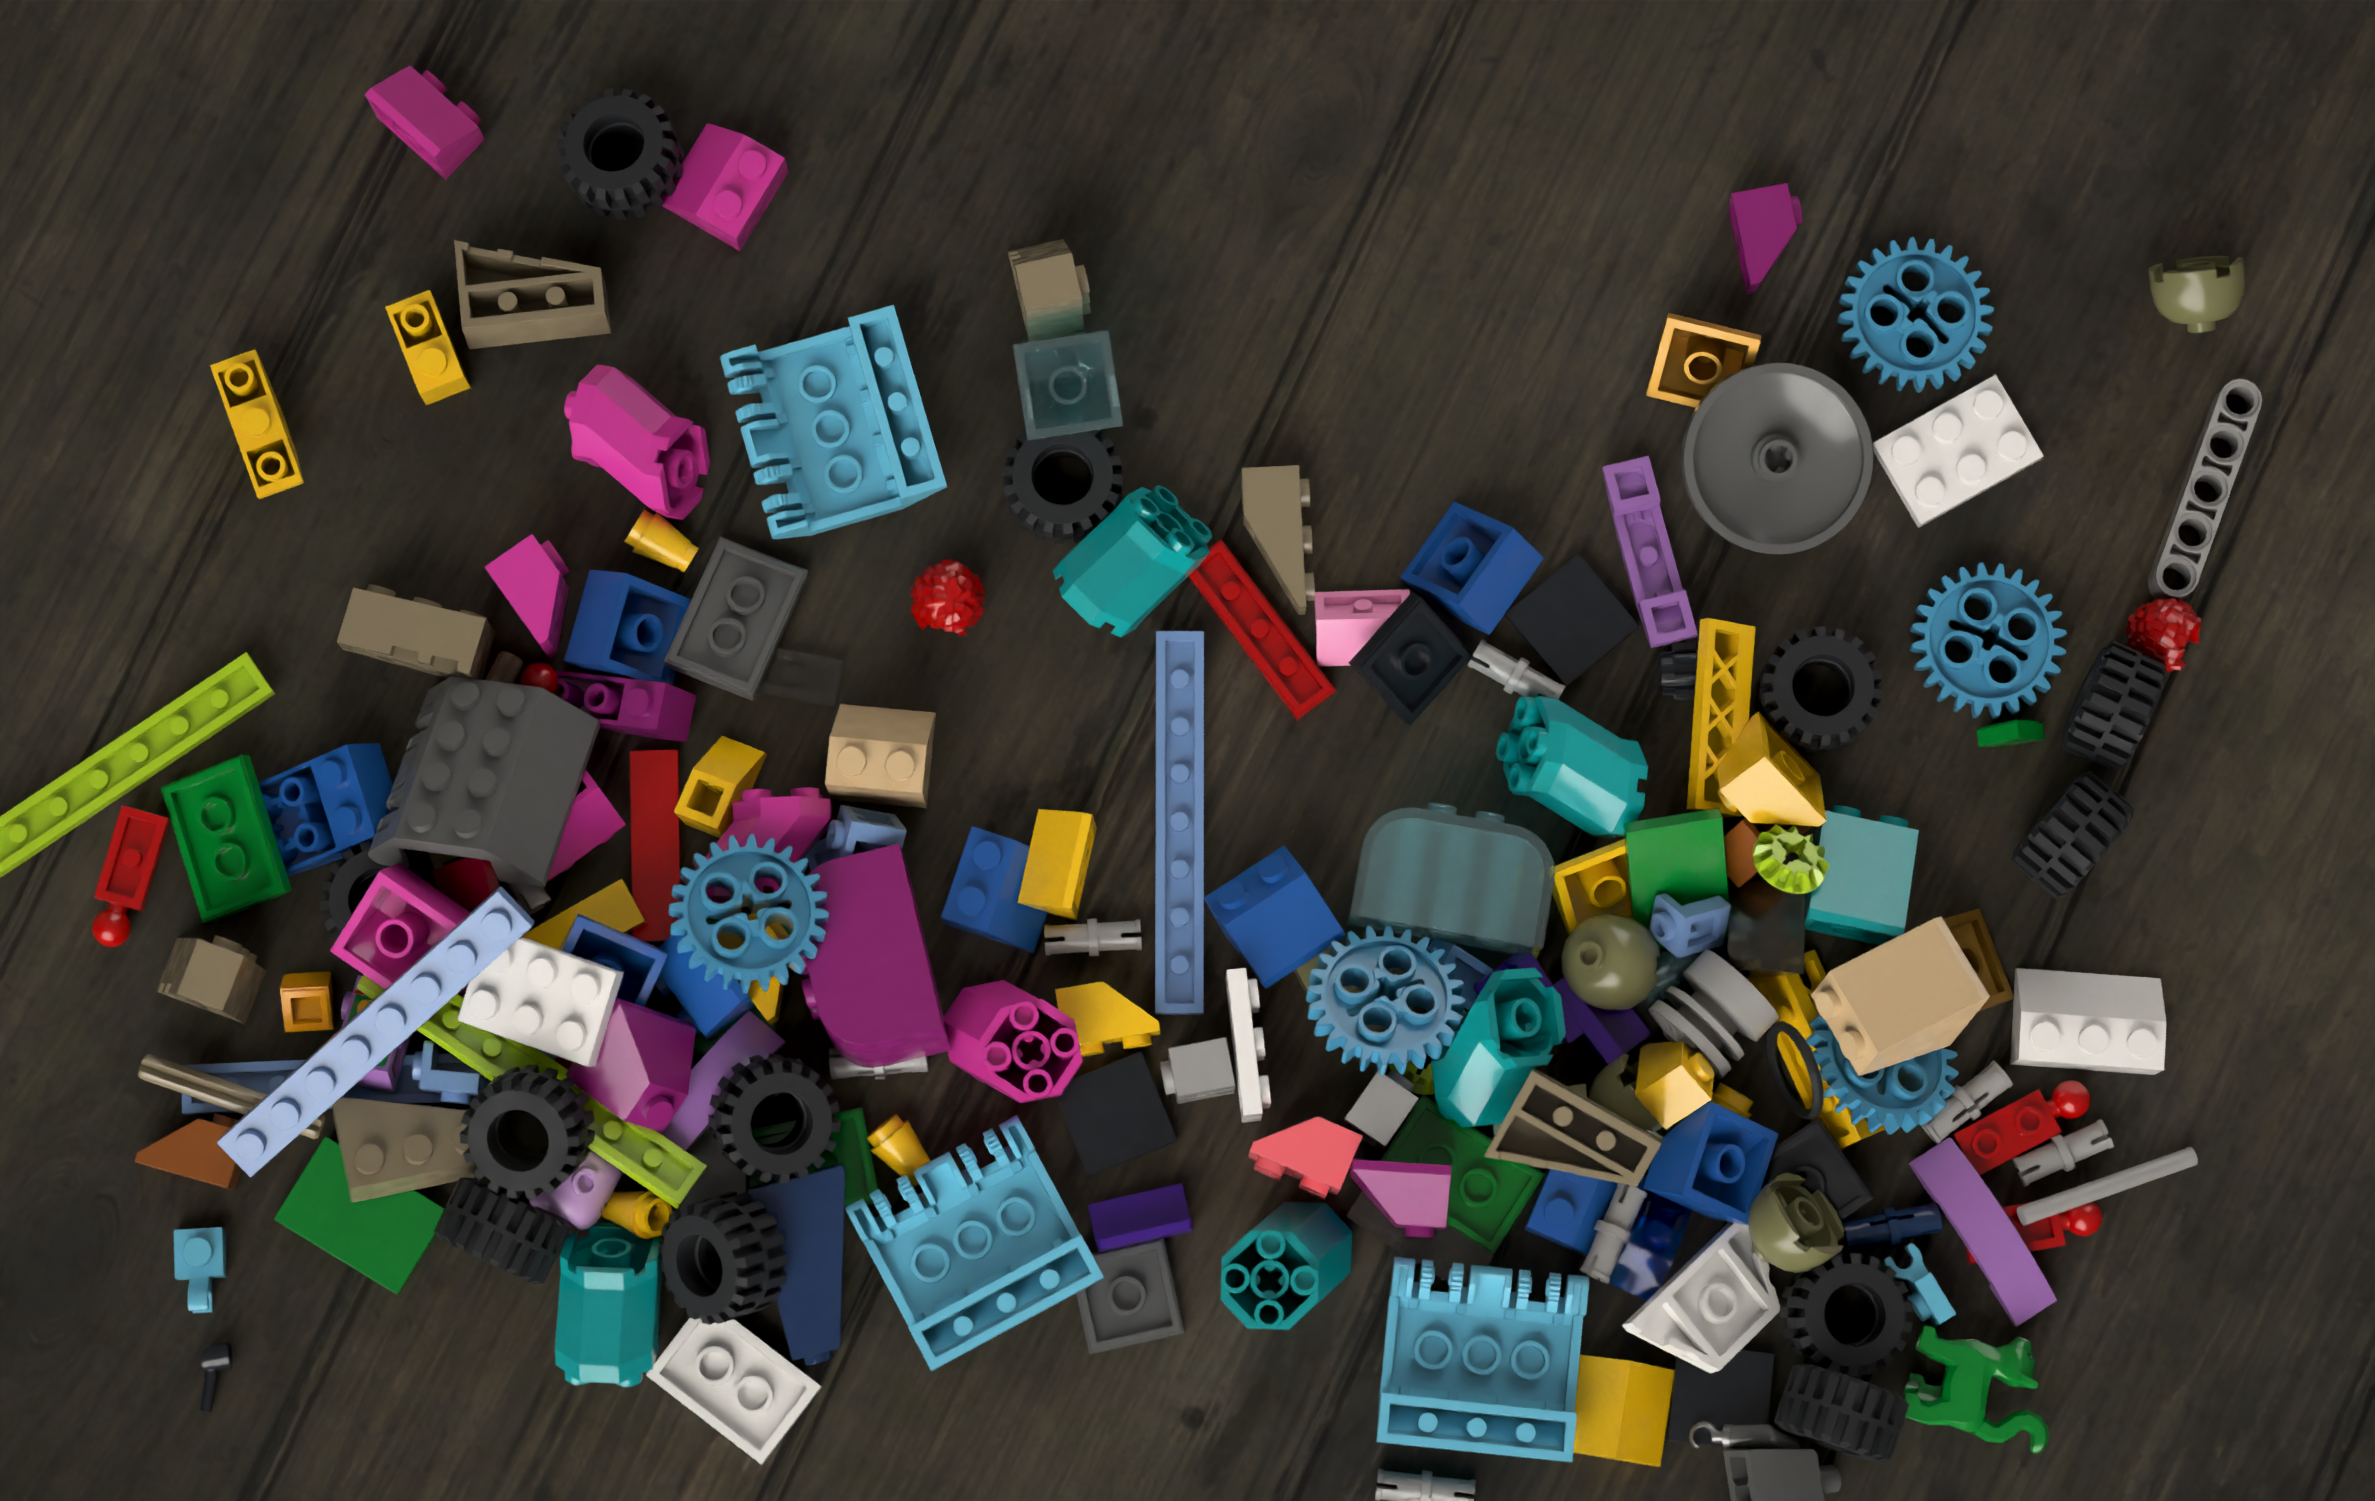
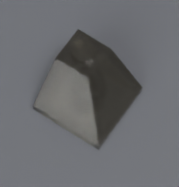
M1766 880L1746 882L1740 888L1735 883H1732L1728 926V963L1746 979L1804 974L1805 893L1785 892L1772 886Z

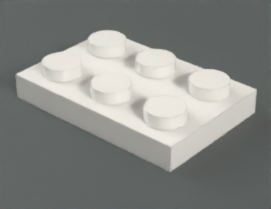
M1996 375L1872 443L1873 452L1918 528L2044 457Z
M520 937L468 983L458 1021L587 1067L595 1066L623 972Z
M1246 968L1230 969L1226 971L1225 981L1242 1123L1261 1121L1262 1109L1270 1108L1271 1097L1268 1075L1258 1076L1257 1061L1264 1060L1265 1045L1262 1027L1253 1028L1251 1013L1259 1012L1260 1008L1257 979L1247 980Z
M690 1317L655 1362L653 1369L649 1370L646 1374L647 1377L761 1465L767 1460L822 1388L817 1382L735 1319L720 1324H704L700 1318L694 1320Z

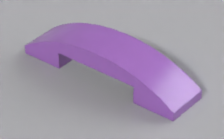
M1649 456L1603 466L1604 482L1621 554L1650 647L1654 648L1697 637L1698 633L1687 593L1681 585L1661 512V498Z
M750 1010L747 1011L693 1067L690 1075L688 1096L663 1133H659L689 1153L688 1150L709 1127L708 1115L715 1113V1108L709 1105L712 1094L720 1095L722 1088L717 1084L722 1076L729 1080L734 1075V1072L731 1070L734 1065L740 1062L746 1066L750 1064L749 1057L756 1055L769 1058V1054H776L786 1042Z
M1950 1137L1908 1163L1933 1202L1939 1204L1991 1284L1989 1285L1991 1291L2015 1327L2057 1301L2039 1266L2010 1219L1977 1171Z

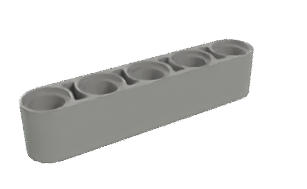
M2231 380L2216 394L2211 403L2149 575L2148 587L2154 599L2179 598L2183 600L2198 584L2261 409L2262 396L2260 390L2249 380ZM2234 394L2243 398L2247 406L2246 414L2240 415L2231 412L2226 404V396ZM2221 438L2227 441L2231 448V457L2219 458L2211 451L2210 440ZM2202 481L2210 484L2215 490V501L2204 502L2200 500L2194 491L2195 483ZM2188 525L2197 530L2200 537L2198 546H2188L2181 541L2178 534L2180 526ZM2166 569L2178 571L2184 580L2183 590L2177 591L2168 588L2162 578L2163 571Z

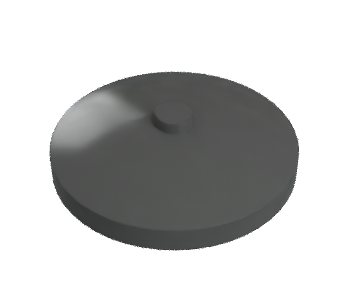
M1790 363L1759 364L1744 368L1727 376L1708 391L1691 415L1683 437L1681 449L1682 476L1687 494L1695 510L1703 521L1719 536L1739 547L1765 554L1796 553L1816 547L1827 541L1843 529L1854 517L1870 485L1873 471V444L1867 422L1860 408L1848 392L1837 382L1825 374L1801 365Z

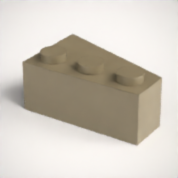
M368 584L367 590L353 587L337 639V643L343 650L446 679L456 676L483 680L497 635L488 622L487 617L466 610L457 612L441 608V604L424 598L414 597L413 601L395 597L396 592L377 585Z
M1533 1068L1484 1157L1503 1159L1530 1166L1638 1186L1658 1151L1662 1140Z
M340 1097L332 1105V1113L351 1203L456 1182L459 1178H475L476 1176L472 1172L478 1167L474 1161L466 1163L463 1156L469 1145L460 1143V1132L467 1127L461 1121L464 1112L467 1110Z

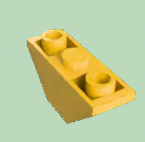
M254 349L210 365L257 498L262 499L303 484L304 480L293 440L257 351Z

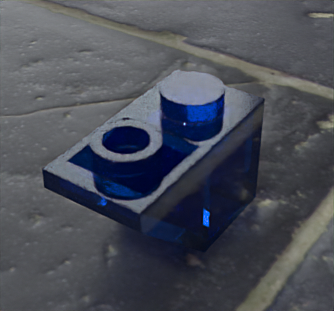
M1649 1190L1646 1191L1647 1197L1641 1205L1630 1230L1631 1235L1623 1246L1609 1284L1647 1301L1660 1289L1674 1261L1692 1211Z

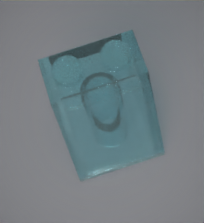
M1111 327L1017 341L1013 344L1027 440L1123 426L1119 374Z

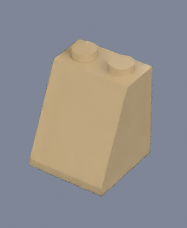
M840 704L830 734L825 786L831 800L927 808L936 713Z
M1941 916L1829 971L1811 995L1816 1003L1819 1014L1826 1020L1840 1044L1843 1055L1851 1062L1858 1076L1950 1046L1990 997Z

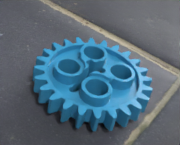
M1910 237L1905 251H1901L1898 244L1893 240L1888 245L1887 257L1877 248L1872 250L1870 258L1873 266L1861 260L1858 262L1855 269L1862 279L1849 276L1846 280V287L1854 292V294H1842L1839 299V304L1849 308L1850 311L1841 313L1837 318V322L1851 325V328L1843 333L1841 341L1856 342L1857 346L1852 350L1849 357L1851 359L1859 358L1863 355L1866 357L1867 362L1862 370L1864 374L1870 372L1875 367L1881 370L1878 380L1879 384L1882 385L1891 375L1896 377L1897 391L1902 390L1907 380H1913L1915 390L1919 393L1923 390L1926 379H1930L1936 389H1940L1943 385V373L1953 381H1957L1961 376L1958 363L1965 368L1971 369L1976 361L1969 351L1982 354L1987 345L1977 336H1987L1993 328L1981 321V319L1991 316L1994 311L1993 307L1980 304V301L1988 296L1990 289L1975 288L1974 284L1982 273L1979 270L1966 274L1963 269L1969 259L1967 256L1960 258L1957 262L1950 260L1953 246L1948 245L1941 254L1935 253L1934 239H1929L1925 248L1918 250L1914 237ZM1909 272L1920 275L1924 280L1925 289L1918 292L1908 290L1902 283V275ZM1883 287H1890L1897 298L1884 293ZM1945 303L1955 306L1960 313V321L1956 323L1943 321L1938 315L1937 307ZM1878 306L1885 307L1893 315V324L1889 326L1876 324L1871 318L1870 310ZM1917 307L1922 309L1924 314L1921 319L1918 318L1914 322L1908 320L1907 315L1909 311H1914ZM1934 331L1944 335L1948 339V343H1941ZM1911 338H1920L1925 341L1929 348V355L1922 358L1914 357L1908 352L1906 341Z
M1979 563L1976 566L1974 577H1971L1964 567H1960L1957 570L1958 583L1955 584L1945 575L1939 581L1943 594L1931 588L1925 594L1933 607L1919 605L1916 608L1915 613L1924 619L1925 623H1915L1910 627V632L1921 636L1922 640L1913 643L1909 650L1915 653H1923L1924 658L1916 663L1914 670H1929L1931 675L1926 679L1923 686L1927 688L1938 683L1942 688L1936 700L1941 702L1949 695L1955 697L1953 711L1956 713L1965 703L1971 704L1972 718H1977L1983 707L1988 706L1992 719H1997L2002 705L2005 704L2008 711L2014 715L2019 711L2018 698H2021L2029 706L2033 705L2037 699L2032 688L2046 693L2051 686L2043 675L2057 676L2061 671L2056 664L2051 662V659L2062 658L2066 654V650L2054 645V641L2062 639L2067 632L2052 626V623L2060 618L2062 612H2047L2045 606L2052 599V594L2038 598L2034 594L2039 584L2037 579L2026 587L2020 584L2022 579V570L2020 569L2009 579L2005 578L2004 565L2001 563L1998 564L1992 575H1988L1984 564ZM1974 598L1984 603L1987 609V617L1984 620H1974L1966 614L1964 603L1967 599ZM2018 618L2027 622L2031 631L2030 638L2028 640H2018L2011 636L2008 630L2009 620ZM1949 622H1957L1965 630L1970 631V633L1950 628ZM1986 631L1994 634L1992 642L1996 644L1989 651L1982 648L1983 639L1981 637ZM1951 641L1963 644L1968 653L1967 661L1955 663L1949 660L1945 654V644ZM2005 648L2021 651L2026 654L2027 659L2022 661L2011 652L2005 650ZM1994 661H2000L2008 665L2012 675L2011 681L2008 683H1998L1993 680L1989 674V664Z
M754 834L749 835L746 847H739L734 836H729L726 851H722L715 842L710 843V859L695 853L692 863L697 871L683 867L680 871V879L686 885H673L671 896L681 902L669 905L668 915L680 919L671 924L670 934L676 936L685 935L677 945L678 953L693 951L688 967L694 969L704 963L707 966L704 980L708 982L719 973L723 975L722 984L725 990L729 988L734 979L740 980L743 993L748 992L751 980H758L764 992L768 991L770 977L775 976L781 984H787L789 978L787 968L790 967L795 972L802 974L805 963L801 956L815 959L818 949L812 942H823L826 931L817 925L827 923L829 912L816 907L826 902L827 893L822 891L812 892L819 884V874L804 876L808 859L804 858L793 864L790 861L793 847L789 845L778 854L774 852L775 843L774 838L771 837L766 842L764 848L757 847ZM768 877L776 881L780 889L772 894H765L755 887L754 882L760 878ZM714 887H721L731 894L732 899L724 904H717L712 902L706 893ZM784 902L791 904L789 909L777 906ZM749 907L751 913L757 914L756 919L748 920L745 913H740L741 908ZM708 918L722 919L717 924L709 925L706 923ZM780 923L789 929L791 935L783 940H776L767 934L765 928L770 924ZM725 933H733L741 938L743 945L738 949L728 950L719 944L717 938Z
M1387 925L1384 935L1377 937L1373 928L1367 926L1365 937L1362 940L1355 933L1349 931L1346 938V947L1340 942L1332 941L1330 955L1321 953L1317 963L1318 969L1311 970L1309 984L1312 986H1308L1306 1001L1312 1003L1309 1005L1308 1019L1318 1020L1314 1031L1315 1036L1330 1034L1326 1050L1329 1052L1341 1046L1344 1049L1341 1062L1345 1064L1356 1056L1360 1058L1359 1068L1363 1072L1370 1062L1377 1063L1379 1074L1384 1075L1387 1065L1394 1063L1401 1075L1405 1073L1407 1061L1409 1060L1416 1067L1422 1069L1426 1054L1436 1060L1439 1059L1442 1045L1450 1047L1454 1039V1031H1459L1463 1017L1460 1013H1463L1465 998L1460 997L1463 981L1453 979L1457 967L1455 963L1441 965L1445 951L1439 949L1429 953L1427 951L1428 937H1424L1417 944L1412 943L1410 929H1406L1401 938H1395L1391 925ZM1391 967L1398 968L1405 974L1394 975L1386 969ZM1355 986L1362 992L1350 993L1343 987ZM1409 1007H1421L1428 1013L1417 1014L1411 1011ZM1378 1025L1385 1031L1380 1033L1373 1032L1366 1026Z
M1819 1014L1810 1023L1815 1032L1806 1039V1042L1812 1047L1817 1048L1813 1055L1817 1065H1820L1821 1069L1819 1071L1822 1081H1826L1828 1087L1823 1091V1098L1835 1095L1839 1099L1835 1108L1837 1113L1842 1112L1847 1107L1852 1110L1851 1123L1853 1125L1865 1117L1867 1118L1870 1132H1874L1884 1124L1888 1135H1892L1900 1127L1907 1133L1918 1124L1923 1126L1947 1105L1945 1099L1954 1093L1955 1089L1949 1082L1958 1075V1071L1947 1064L1958 1056L1957 1052L1942 1048L1864 1074L1861 1077L1858 1076L1851 1062L1843 1055L1840 1044L1826 1020ZM1899 1081H1901V1083L1905 1086L1906 1089H1904L1900 1085Z

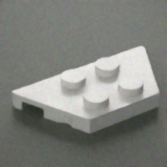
M1728 1222L1622 1325L1624 1329L1708 1373L1720 1371L1780 1312L1775 1287L1772 1286L1769 1280V1264L1760 1259L1755 1253L1748 1225Z

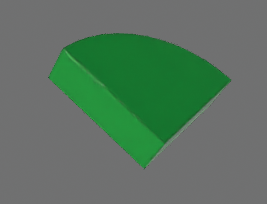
M2012 720L1980 727V730H1977L1979 747L2007 746L2045 740L2043 723H2039V721Z

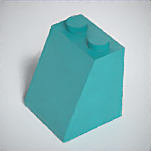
M1834 805L1832 812L1825 810L1827 821L1817 826L1813 844L1826 848L1824 860L1830 865L1822 884L1817 889L1803 894L1797 928L1879 946L1904 934L1919 830L1907 828L1908 821L1898 817L1881 815L1878 822L1860 818L1861 811L1851 807Z

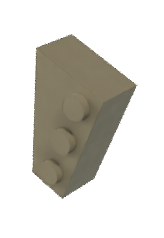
M1061 239L1008 251L1028 341L1083 330V315L1091 314L1089 284L1084 264L1074 265L1072 252L1065 241Z
M454 240L461 325L469 349L611 333L607 288L601 268L542 257L541 260L514 255L513 251L498 249L497 252L470 247L467 242Z
M215 935L212 943L196 938H177L156 992L246 1024L266 970L255 963L257 955L250 953V950L243 948L242 945Z

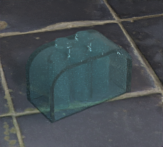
M1428 803L1427 809L1409 807L1390 811L1381 816L1370 827L1359 855L1347 925L1363 928L1371 926L1374 930L1384 931L1387 925H1391L1393 933L1403 934L1406 929H1410L1411 936L1428 937L1431 940L1510 954L1532 953L1534 958H1537L1544 944L1555 868L1549 849L1536 834L1520 826L1505 824V816L1500 814L1477 811L1475 818L1456 815V807L1439 803Z

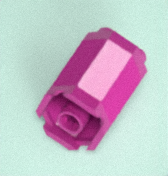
M596 365L579 382L577 391H571L566 397L564 412L566 417L570 419L572 457L578 461L587 462L592 466L602 467L646 506L667 518L683 520L701 501L704 488L696 487L698 475H707L710 466L705 429L692 425L693 422L689 419L676 417L634 379L615 367Z
M819 788L791 789V796L773 797L771 796V790L766 789L742 791V801L733 802L734 822L716 844L722 851H726L729 836H734L739 847H746L749 835L754 834L757 847L764 848L766 842L771 837L774 838V852L778 854L789 845L793 847L790 861L794 864L804 859L827 831L832 821L831 800L822 798ZM709 853L705 857L706 859H710ZM768 877L760 878L754 882L755 887L765 894H772L780 889L778 883ZM714 887L706 893L707 897H711V901L717 904H724L732 899L731 894L721 887Z
M1004 980L963 988L944 1016L951 1051H948L950 1062L981 1083L991 1086L1019 1103L1062 1095L1083 1063L1075 1021L1043 999H1038Z

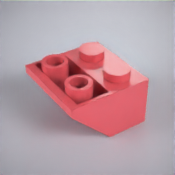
M1317 1116L1253 1142L1248 1158L1256 1161L1254 1170L1276 1180H1281L1283 1173L1301 1180L1298 1189L1325 1200L1328 1193L1335 1196L1338 1195L1363 1136Z

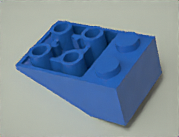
M379 743L346 744L259 782L287 876L343 859L344 857L341 854L348 849L356 851L361 848L360 843L373 841L381 818L384 819L386 815L392 813L386 807V802L392 793L391 788L393 785Z

